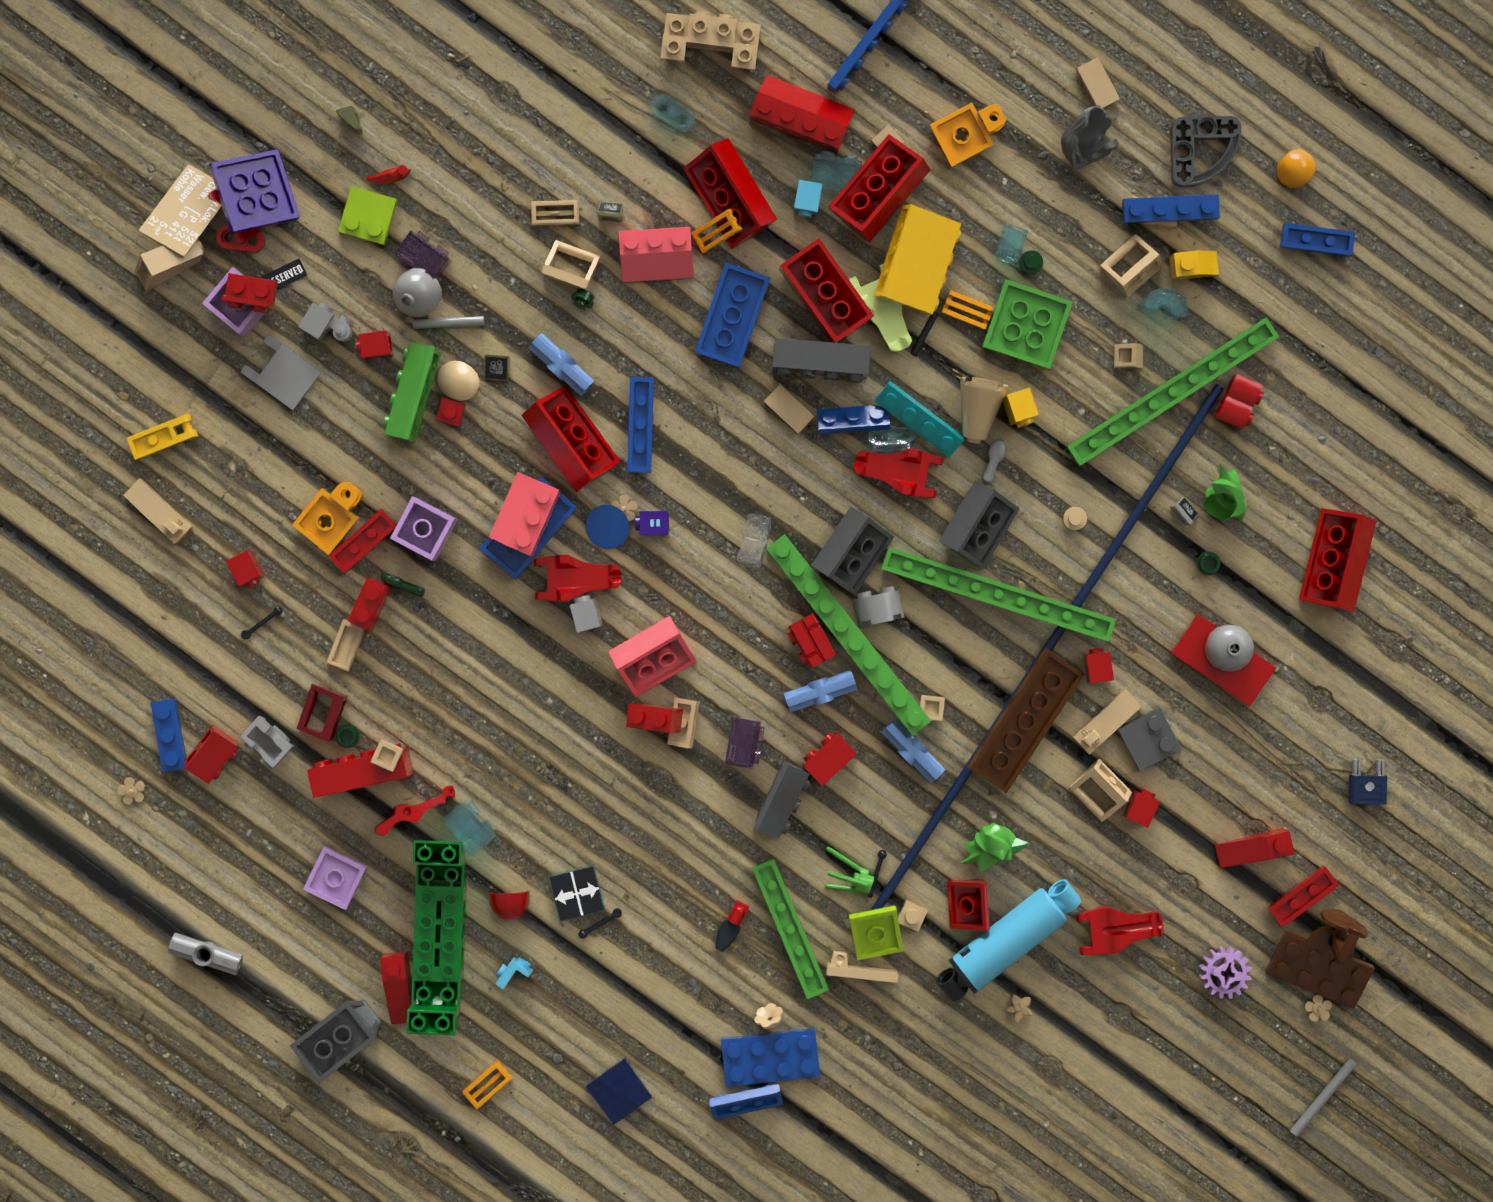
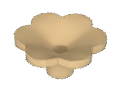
M770 1003L756 1011L757 1016L754 1021L756 1025H761L764 1029L774 1028L781 1022L783 1010L781 1007H776L775 1004Z

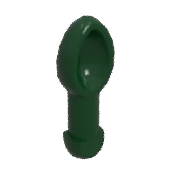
M382 573L380 576L384 583L419 597L425 594L423 587L406 582L395 575Z

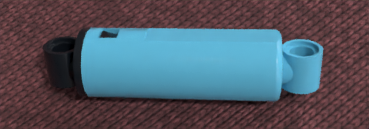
M1065 879L1054 883L1048 893L1043 888L1038 889L992 925L990 931L983 932L951 957L948 961L953 968L943 970L937 976L936 984L950 1001L961 999L967 993L968 988L974 994L1064 925L1067 922V918L1063 913L1075 910L1081 902L1080 896Z

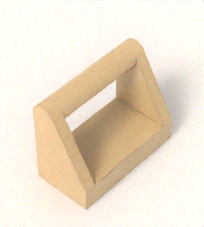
M1136 234L1100 265L1105 274L1127 297L1163 267L1160 255ZM1137 245L1144 252L1145 256L1120 277L1111 267Z
M555 240L541 273L547 278L588 291L600 256ZM557 251L592 263L585 279L552 267Z
M1100 759L1095 761L1069 786V789L1101 822L1126 804L1132 794L1130 789ZM1090 777L1115 801L1106 811H1103L1080 787Z

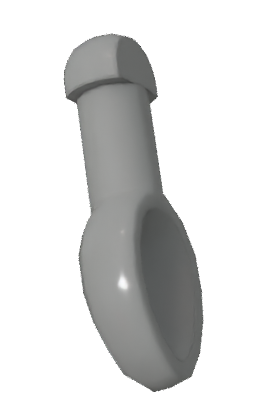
M1002 439L995 440L989 447V462L982 477L985 483L993 482L997 465L1005 457L1006 444Z

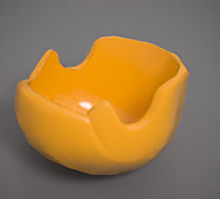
M1300 149L1292 150L1278 162L1277 176L1280 182L1288 188H1300L1314 176L1316 163L1306 151Z

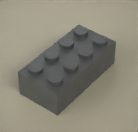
M775 338L772 372H777V376L791 377V373L801 374L800 378L815 379V375L824 376V380L838 381L839 377L848 378V382L862 383V380L867 379L869 375L871 346Z

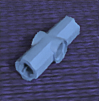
M541 333L528 347L547 365L546 367L561 381L564 380L577 394L582 396L595 382L577 365V362L563 349L560 350L544 334Z
M850 670L829 678L823 677L807 683L806 686L785 692L784 696L790 712H795L811 705L817 706L832 701L834 697L858 689Z
M896 718L881 732L898 749L897 752L930 783L934 782L945 771V768L928 752L929 749L915 735L912 736L907 728Z

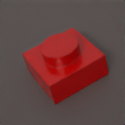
M442 397L436 421L460 427L466 404Z

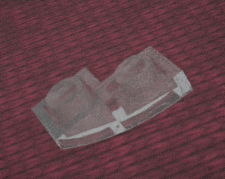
M754 513L749 514L742 532L744 540L736 558L739 563L761 567L770 537L771 517Z

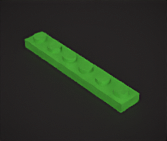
M774 858L753 866L754 875L806 998L810 999L829 991Z

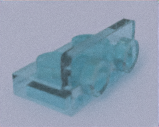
M821 151L820 154H815L811 182L821 183L822 188L841 191L861 168L862 161L853 155H844V158L835 157L832 152Z

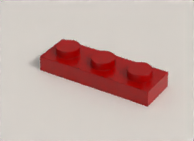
M380 509L333 551L329 558L346 574L395 530L397 524L383 509Z
M1323 865L1266 908L1280 927L1283 928L1337 888L1339 884L1326 866Z

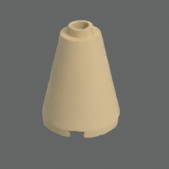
M961 377L962 435L967 437V442L980 444L981 440H986L1007 392V384H1004L1002 388L998 387L999 382L976 377H972V381H966V377Z

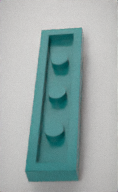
M891 381L886 384L874 400L947 457H950L964 441V436Z

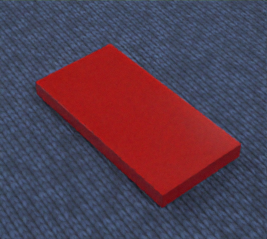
M1197 614L1170 653L1250 707L1276 667L1256 653H1253L1249 664L1241 670L1228 672L1221 671L1212 666L1206 657L1204 649L1208 635L1217 626Z

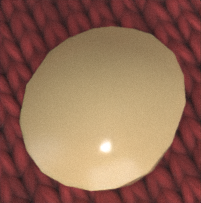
M449 361L440 368L437 375L439 388L452 399L459 401L468 400L478 391L480 382L478 374L471 366L464 362Z

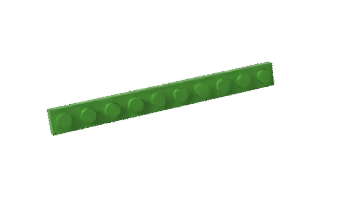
M1267 317L1072 442L1066 448L1077 465L1081 466L1279 338L1277 332Z
M784 534L767 547V551L911 735H915L929 724L931 720L788 537Z
M888 547L881 569L1106 642L1110 641L1116 622L1114 618Z

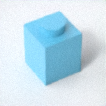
M799 180L794 212H798V216L803 218H812V215L817 216L822 190L821 183Z

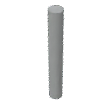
M484 316L413 319V329L485 326Z

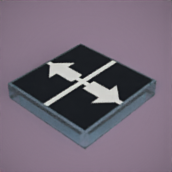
M595 864L548 876L559 922L606 911Z

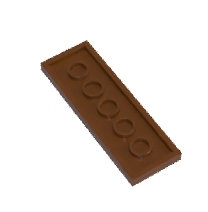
M1045 648L967 768L1007 793L1085 674Z

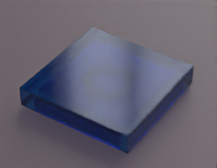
M626 1058L620 1060L586 1085L613 1125L652 1098V1094Z

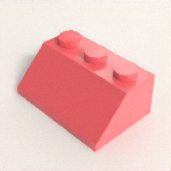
M690 227L619 231L623 283L694 278Z
M517 472L489 538L529 556H533L561 491Z
M670 616L608 651L618 672L635 697L697 662Z

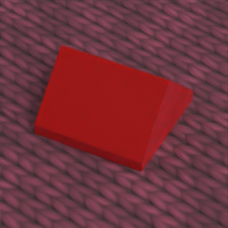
M984 879L947 881L950 929L990 931L986 881Z

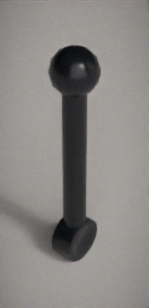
M276 606L273 612L249 630L242 631L241 637L249 639L254 631L274 616L281 615L283 609L280 606Z
M885 850L878 852L879 859L874 872L873 885L867 895L869 898L873 897L883 859L887 856Z
M616 908L606 918L586 930H580L578 933L579 937L584 939L588 933L611 919L621 917L622 910Z

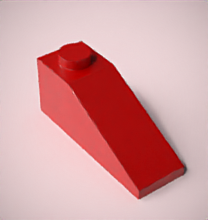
M1284 828L1214 844L1220 868L1272 860L1295 854L1290 831Z
M408 951L384 953L380 957L391 1025L407 1023V1009L412 1003Z

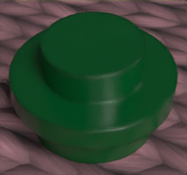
M1034 250L1026 251L1020 257V268L1026 274L1038 273L1043 266L1041 254Z
M577 289L571 295V299L574 301L573 304L582 310H586V308L591 309L594 305V296L584 289Z
M1213 552L1200 554L1196 561L1197 569L1204 575L1215 574L1221 565L1220 558Z
M342 725L336 732L337 743L344 748L354 747L359 742L360 733L354 725Z

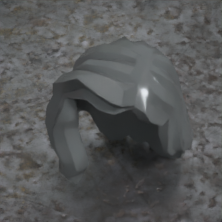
M1096 105L1085 109L1062 134V152L1074 169H1080L1092 162L1099 161L1118 146L1117 139L1106 144L1104 143L1106 131L1111 126L1112 121L1101 106Z

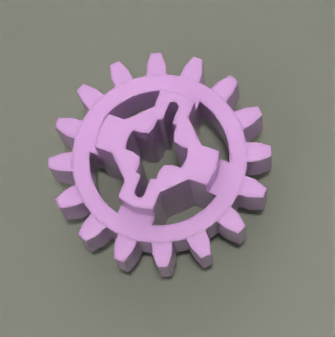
M1219 946L1218 953L1211 949V957H1203L1206 964L1199 965L1204 970V973L1199 974V977L1206 979L1202 985L1205 988L1210 987L1209 993L1212 995L1217 992V996L1221 999L1224 993L1229 999H1232L1233 992L1240 996V988H1248L1245 981L1252 980V977L1247 975V972H1250L1252 968L1245 966L1249 961L1248 958H1241L1242 952L1237 950L1234 953L1233 948L1230 946L1227 948V951L1222 946ZM1221 958L1220 962L1214 964L1218 959ZM1234 959L1238 962L1240 971L1235 969ZM1228 969L1230 973L1223 976L1221 971ZM1210 974L1216 976L1217 986L1213 983Z

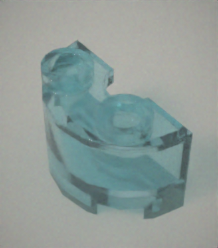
M1160 288L1152 291L1140 301L1137 308L1139 311L1152 314L1155 310L1157 311L1158 308H1161L1166 312V317L1182 321L1188 317L1186 298L1170 288Z

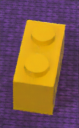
M1030 387L1008 394L1002 401L1010 426L1017 424V427L1020 428L1034 422L1033 418L1039 415Z

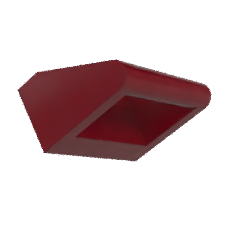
M311 684L296 729L328 742L333 741L348 695ZM319 692L333 698L323 731L307 727Z

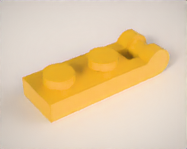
M190 414L177 417L127 437L126 439L134 459L140 460L185 441L197 438L196 429L193 430L190 423L192 422ZM182 426L184 433L178 435L176 427Z

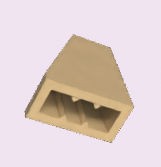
M197 239L185 257L162 245L140 255L135 273L146 291L151 290L200 262L204 252L203 246L199 239Z

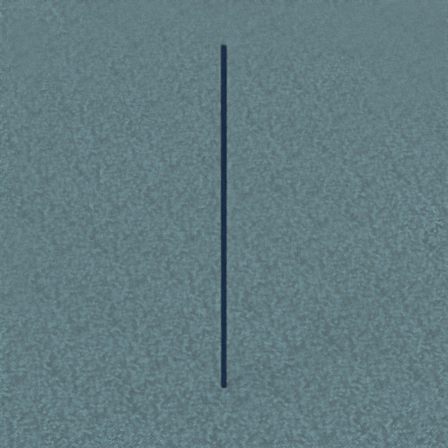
M1215 384L1071 605L1079 608L1082 606L1224 390L1222 386ZM1059 626L1055 628L871 910L880 909L885 906L973 772L967 768L968 764L1043 650L1046 648L1052 651L1065 632V628Z

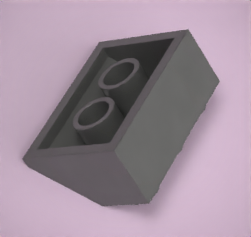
M975 481L939 542L951 551L984 569L1020 508L996 490Z
M850 507L811 566L853 595H856L894 536L868 516Z
M783 760L753 823V828L777 838L780 837L781 833L786 834L791 824L788 818L791 812H797L802 801L798 797L802 790L807 791L812 780L808 777L810 773Z

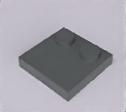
M1160 707L1117 729L1138 771H1142L1182 750Z

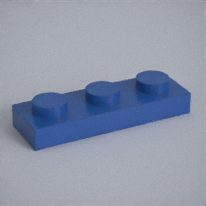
M1284 223L1282 225L1280 248L1351 257L1353 254L1355 232Z
M880 405L817 409L819 435L890 430L889 413Z
M176 698L150 702L162 772L185 769L186 752Z
M779 1084L766 1085L753 1090H742L739 1093L730 1095H719L716 1098L709 1099L713 1118L716 1120L783 1105Z

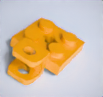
M970 103L930 124V128L950 167L953 168L993 147L994 143L990 135L1004 127L1006 117L998 104L987 106L977 113L973 103ZM995 116L997 121H992L989 117ZM961 129L962 132H968L966 141L962 142L961 139L957 140L955 138L958 135L957 130Z
M351 482L340 483L331 494L324 488H321L292 526L326 554L330 555L360 519L352 511L362 499L363 492ZM348 490L350 491L349 498L346 497V492ZM322 516L325 518L331 517L330 522L332 524L330 527L325 526L323 528L321 526L323 523L321 520Z

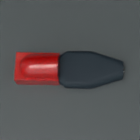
M736 900L728 918L723 921L718 930L716 949L723 952L736 939L740 931V924L749 909L748 905Z

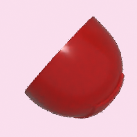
M530 890L503 894L489 892L491 909L503 920L518 919L528 908Z

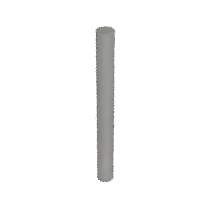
M1350 1058L1292 1127L1291 1133L1296 1137L1299 1136L1357 1063Z

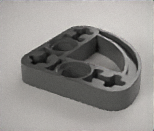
M1183 116L1173 122L1171 125V179L1174 185L1178 187H1191L1202 184L1215 177L1229 164L1237 151L1241 138V122L1239 119L1233 116ZM1202 122L1211 124L1212 132L1210 134H1203L1200 131V124ZM1228 122H1231V126L1235 127L1231 134H1229L1227 129H1220L1218 131L1219 134H1216L1217 128L1226 126ZM1181 123H1183L1184 127H1188V130L1184 132V139L1188 138L1189 141L1182 140L1176 142V139L1179 140L1181 138V130L1176 128ZM1194 140H1228L1226 149L1217 163L1209 169L1195 174ZM1177 147H1187L1189 150L1188 157H1178L1176 153ZM1189 162V165L1186 164L1184 166V174H1188L1189 177L1183 182L1181 177H1177V174L1181 172V165L1177 166L1176 163L1183 164Z

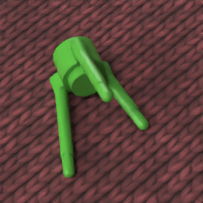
M826 847L828 852L859 873L855 872L851 878L829 871V876L851 884L850 886L825 884V888L854 892L859 895L861 892L869 894L874 881V876L868 874L869 870L860 867L831 847Z

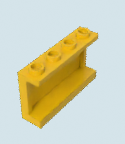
M912 204L903 205L874 297L894 301L918 310L924 315L933 314L939 305L938 296L940 290L946 283L945 274L947 268L953 261L954 254L952 252L954 245L958 242L961 235V223Z

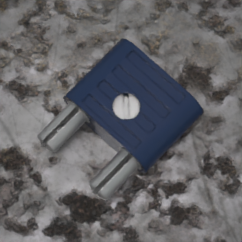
M1353 759L1352 775H1349L1350 804L1387 805V776L1384 775L1385 760H1376V775H1361V759Z

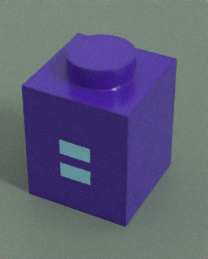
M639 511L640 516H635V531H640L641 536L669 535V511Z

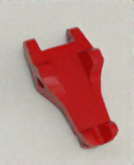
M913 448L891 454L872 453L861 450L855 456L853 469L855 474L885 482L900 495L936 498L937 491L926 489L925 485L929 464L942 466L943 458Z
M555 555L534 559V566H547V592H535V599L571 601L589 591L618 588L621 584V569L617 564H588L570 555Z
M446 786L442 788L441 795L413 806L400 804L393 807L392 815L375 826V833L379 836H385L399 821H419L428 809L438 806L439 803L445 804L447 796L455 798L454 787Z
M1106 905L1076 914V922L1088 921L1091 945L1079 947L1080 955L1117 954L1134 941L1162 936L1164 930L1162 916L1157 911L1127 913Z

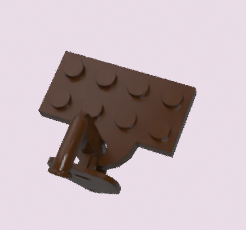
M1329 909L1322 910L1320 913L1322 920L1329 926L1316 929L1307 939L1285 930L1265 970L1266 974L1355 1009L1375 969L1374 965L1354 958V948L1358 939L1366 938L1368 935L1366 927L1342 910Z

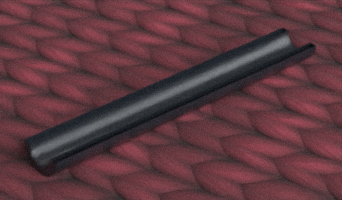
M934 311L930 315L911 351L916 356L939 315L937 312Z

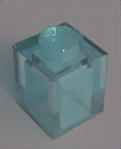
M1008 224L1004 225L995 251V255L1000 256L999 260L1007 263L1019 260L1027 237V230Z

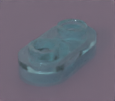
M660 94L653 98L651 111L657 119L679 132H687L692 129L695 118L689 108L665 94ZM662 104L667 106V110L664 112L658 109ZM686 117L687 122L680 124L678 122L679 118Z
M890 426V430L870 431L868 434V445L875 451L906 450L915 444V432L908 426Z

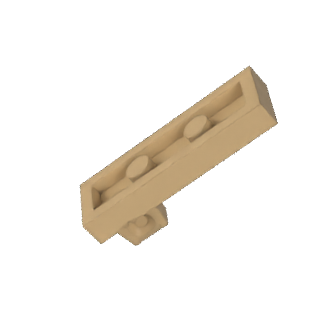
M141 478L123 495L176 545L193 528Z
M1124 689L1083 726L1073 738L1090 755L1142 706Z
M833 951L831 961L826 963V975L898 983L897 970L848 965L847 952Z

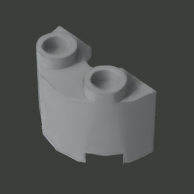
M894 586L880 589L881 594L871 595V591L858 593V598L853 599L858 627L904 618L899 590H895Z
M260 715L240 736L245 741L244 746L254 754L256 752L261 754L262 759L260 761L269 769L275 768L294 747V745L289 743L290 739L277 726L274 725L272 727Z

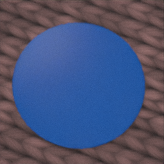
M601 505L589 513L586 520V532L595 545L604 549H613L623 544L627 539L629 522L624 512L613 505Z

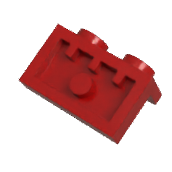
M228 273L225 295H222L221 300L228 303L227 307L242 309L243 305L251 307V311L266 313V309H274L278 282Z

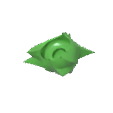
M1220 465L1219 479L1211 483L1212 487L1206 489V499L1203 505L1207 510V514L1222 521L1232 518L1243 520L1245 512H1247L1246 496L1243 494L1236 470L1233 469L1227 472Z
M992 823L991 825L982 826L980 832H976L975 840L964 843L971 856L959 864L977 863L978 869L982 873L1000 861L1011 862L1012 855L1020 852L1029 843L1016 838L1007 827Z

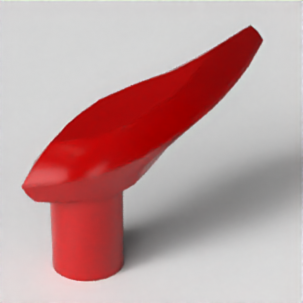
M400 165L398 168L387 169L377 175L366 177L367 182L393 183L406 178L411 169Z

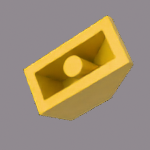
M1197 250L1173 253L1169 257L1171 281L1219 275L1217 251Z

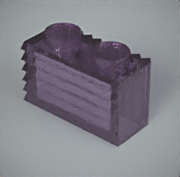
M410 230L394 254L411 267L426 270L425 273L438 280L452 261L447 257L449 252L440 245H437L435 248L429 244L430 238L421 231H418L416 234Z
M733 716L725 764L753 769L754 764H759L761 750H756L758 740L763 741L765 727L761 726V721Z

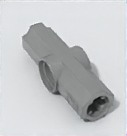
M174 933L168 947L169 954L194 961L199 966H209L233 975H237L243 961V954L218 947L213 942H203L179 933ZM202 948L209 950V960L201 956Z

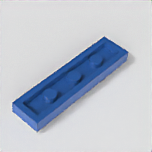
M1219 194L1124 198L1122 200L1123 224L1218 220L1220 218Z
M630 377L627 472L651 473L654 378Z

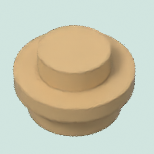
M1071 507L1065 511L1063 522L1068 529L1079 530L1085 526L1087 514L1080 507Z

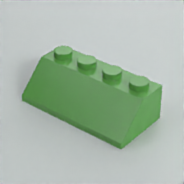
M411 342L410 347L405 348L403 354L404 368L399 370L396 378V383L399 384L397 392H393L390 398L389 406L392 407L390 416L386 415L383 422V429H386L384 434L412 443L416 442L441 356V352L435 347Z

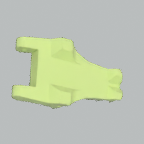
M884 264L879 265L880 271H882ZM856 276L849 278V281L873 313L874 317L870 321L879 329L889 351L899 352L908 348L912 339L902 315V304L874 297L879 279L861 287Z

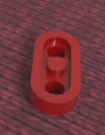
M228 225L220 227L216 234L218 244L227 250L257 253L265 246V237L257 229L233 233L234 239L231 242L226 240L227 236L231 234ZM256 237L257 243L250 245L251 238Z

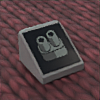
M1181 497L1170 508L1184 525L1191 524L1198 516L1197 511L1185 497Z

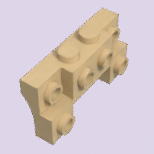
M696 11L695 14H690V16L666 13L660 59L662 62H666L667 59L684 64L686 47L733 53L731 70L741 68L749 69L750 72L755 73L761 24L737 22V19H733V16L728 14H720L719 17L709 16V13L703 11Z

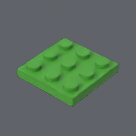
M1005 279L982 348L1050 370L1073 302Z

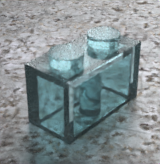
M464 800L441 821L473 856L496 836L494 833L496 829L488 819L484 821L478 814L480 810L472 801L468 803L467 800Z

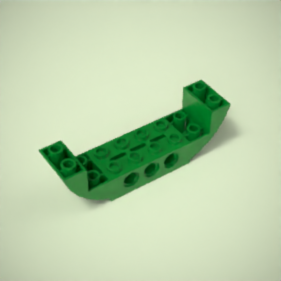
M413 840L412 865H416L412 1003L407 1009L406 1034L455 1036L464 978L467 895L464 846L462 842Z

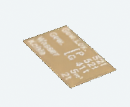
M188 164L138 231L185 257L222 207L221 204L208 198V194L216 189L213 178Z

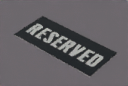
M299 258L261 277L262 279L277 281L278 290L307 276V273Z

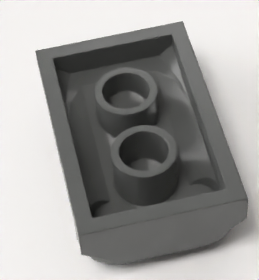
M347 1000L293 1042L290 1047L316 1081L320 1083L377 1038V1031L381 1020L365 1000Z

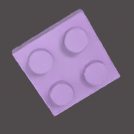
M324 846L303 890L346 910L368 866Z

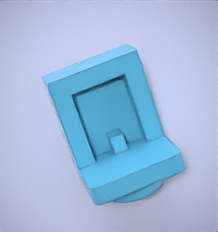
M513 957L508 966L503 964L495 975L499 978L496 985L504 989L516 970L529 977L533 971L529 968L531 964L521 957L518 959Z

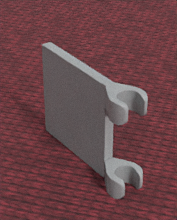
M267 335L263 342L276 351L274 356L260 374L246 365L242 368L241 373L294 410L321 372L277 339Z

